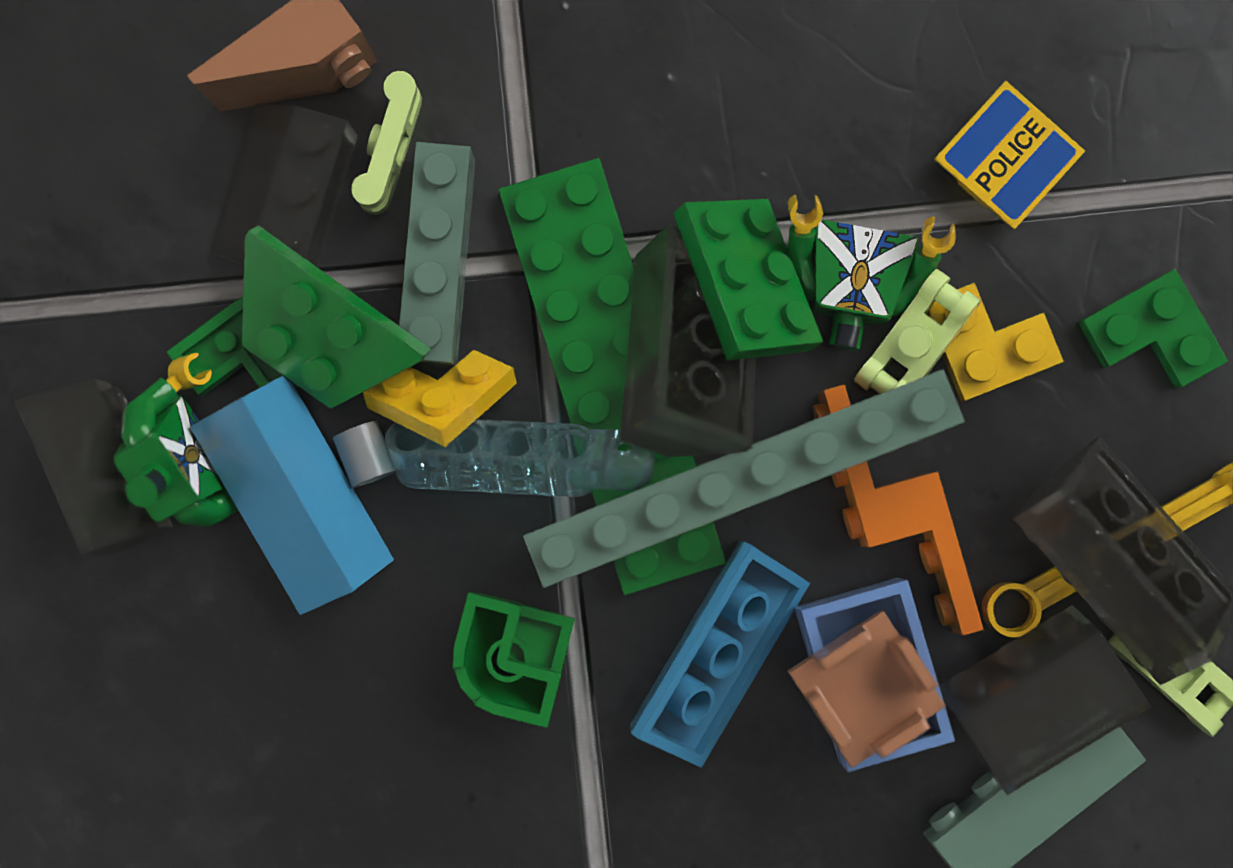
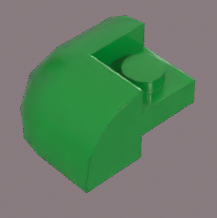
M468 592L454 645L453 668L460 688L475 703V706L494 715L547 728L575 617L524 605L522 602Z

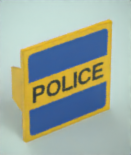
M1005 81L934 160L955 177L958 184L983 207L992 210L1008 226L1015 230L1081 157L1085 150L1011 84Z

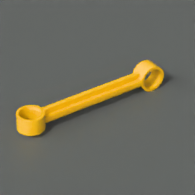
M1233 462L1212 475L1213 478L1024 584L1002 582L994 585L987 591L982 601L981 610L984 621L993 631L1007 637L1025 636L1031 633L1039 624L1042 610L1227 506L1233 505ZM1009 589L1020 592L1029 603L1027 620L1021 626L1015 628L999 626L995 621L996 618L993 611L996 599Z

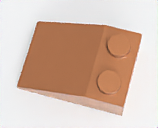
M291 0L187 76L198 90L221 112L332 93L343 86L351 88L362 82L370 74V66L375 64L377 60L361 29L339 0Z

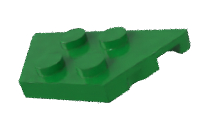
M259 225L248 231L245 236L242 346L331 409L419 363L428 355L431 350L428 346Z

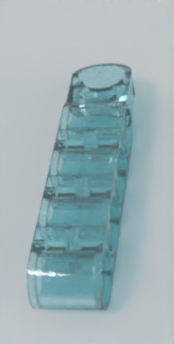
M476 419L446 447L396 422L389 427L385 434V443L399 482L406 487L416 489L564 497L583 496L590 493L593 489L639 490L652 478L655 457L650 447L642 439L629 431L587 429L576 424ZM622 443H628L632 446V449L627 452H621L617 450V447Z

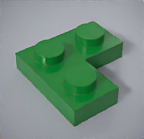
M1176 269L1163 274L1077 322L1103 368L1117 363L1150 344L1175 389L1191 383L1228 362L1226 355Z
M243 296L167 351L172 361L192 353L199 354L198 357L189 363V373L192 377L200 372L211 369L212 376L210 380L204 385L193 387L200 396H205L242 367L246 368L260 388L283 376L242 346ZM292 382L297 392L302 389L294 382Z

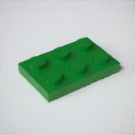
M769 199L685 202L673 213L727 361L808 352L823 342L797 272L788 257L787 246Z

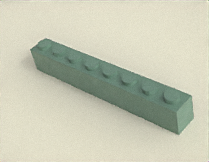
M944 369L526 534L523 537L542 586L545 588L965 421Z

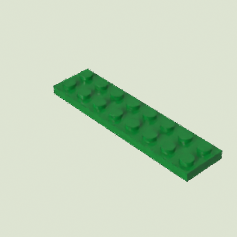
M600 158L499 188L500 197L596 507L695 468V461ZM713 521L613 560L624 595L726 564Z

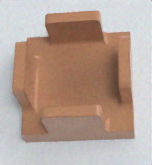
M879 610L788 670V673L851 768L873 754H877L881 758L887 757L928 730L930 726L926 719L946 707L935 690L938 684L909 640L899 635L882 610Z

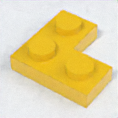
M975 283L957 289L962 294L969 291L981 300ZM982 300L973 315L942 355L960 402L1064 362L1044 313L994 332ZM935 301L927 314L943 324L950 311Z
M473 350L439 380L409 367L363 391V396L368 409L446 447L517 383L513 367Z

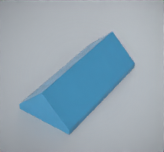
M284 375L190 426L300 615L353 592L394 560L292 381Z
M738 541L630 723L631 734L642 741L702 768L795 610L794 607L799 604L810 583L745 541Z

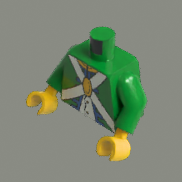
M796 195L791 196L787 203L790 219L793 223L789 229L788 257L794 265L807 301H810L812 313L833 317L828 345L835 348L858 351L861 347L865 323L884 325L892 316L903 315L917 296L924 282L937 269L942 258L941 253L950 250L956 239L955 225L953 223L950 226L949 233L944 238L937 239L929 234L935 223L934 216L927 218L923 223V245L917 246L919 239L917 236L822 220L823 210L817 195L814 196V208L807 214L796 212Z
M192 353L173 360L168 368L169 378L167 380L159 378L131 401L123 411V442L113 456L114 463L127 481L126 495L134 505L145 508L150 517L158 523L174 516L182 524L209 527L239 512L190 426L199 422L198 418L184 397L177 394L180 389L185 390L204 385L210 380L212 376L211 369L200 372L194 377L189 373V363L198 357V353Z

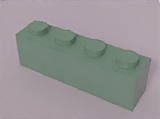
M416 142L399 325L431 349L428 355L415 365L453 368L458 363L476 162L470 146Z
M1092 702L1086 705L1078 703L1058 717L1056 722L1059 726L1042 739L1041 736H1036L1021 745L1014 753L1016 760L1001 772L998 769L991 770L980 777L972 786L974 793L958 806L953 802L938 810L929 820L931 827L923 832V834L949 868H1011L1147 760L1105 707Z

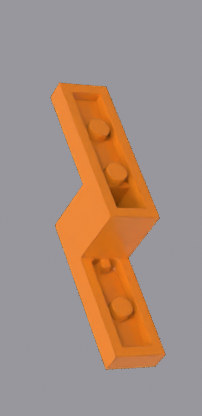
M845 384L823 390L817 394L820 404L813 405V413L816 420L851 406ZM867 461L831 474L835 487L844 486L849 507L842 509L850 539L859 538L861 547L870 548L923 533L925 542L919 543V551L926 572L928 574L935 573L940 594L934 595V603L941 624L943 626L950 625L953 633L962 636L984 630L938 472L926 473L876 488L874 487Z

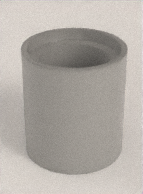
M378 421L361 424L332 438L352 488L372 483L398 471Z

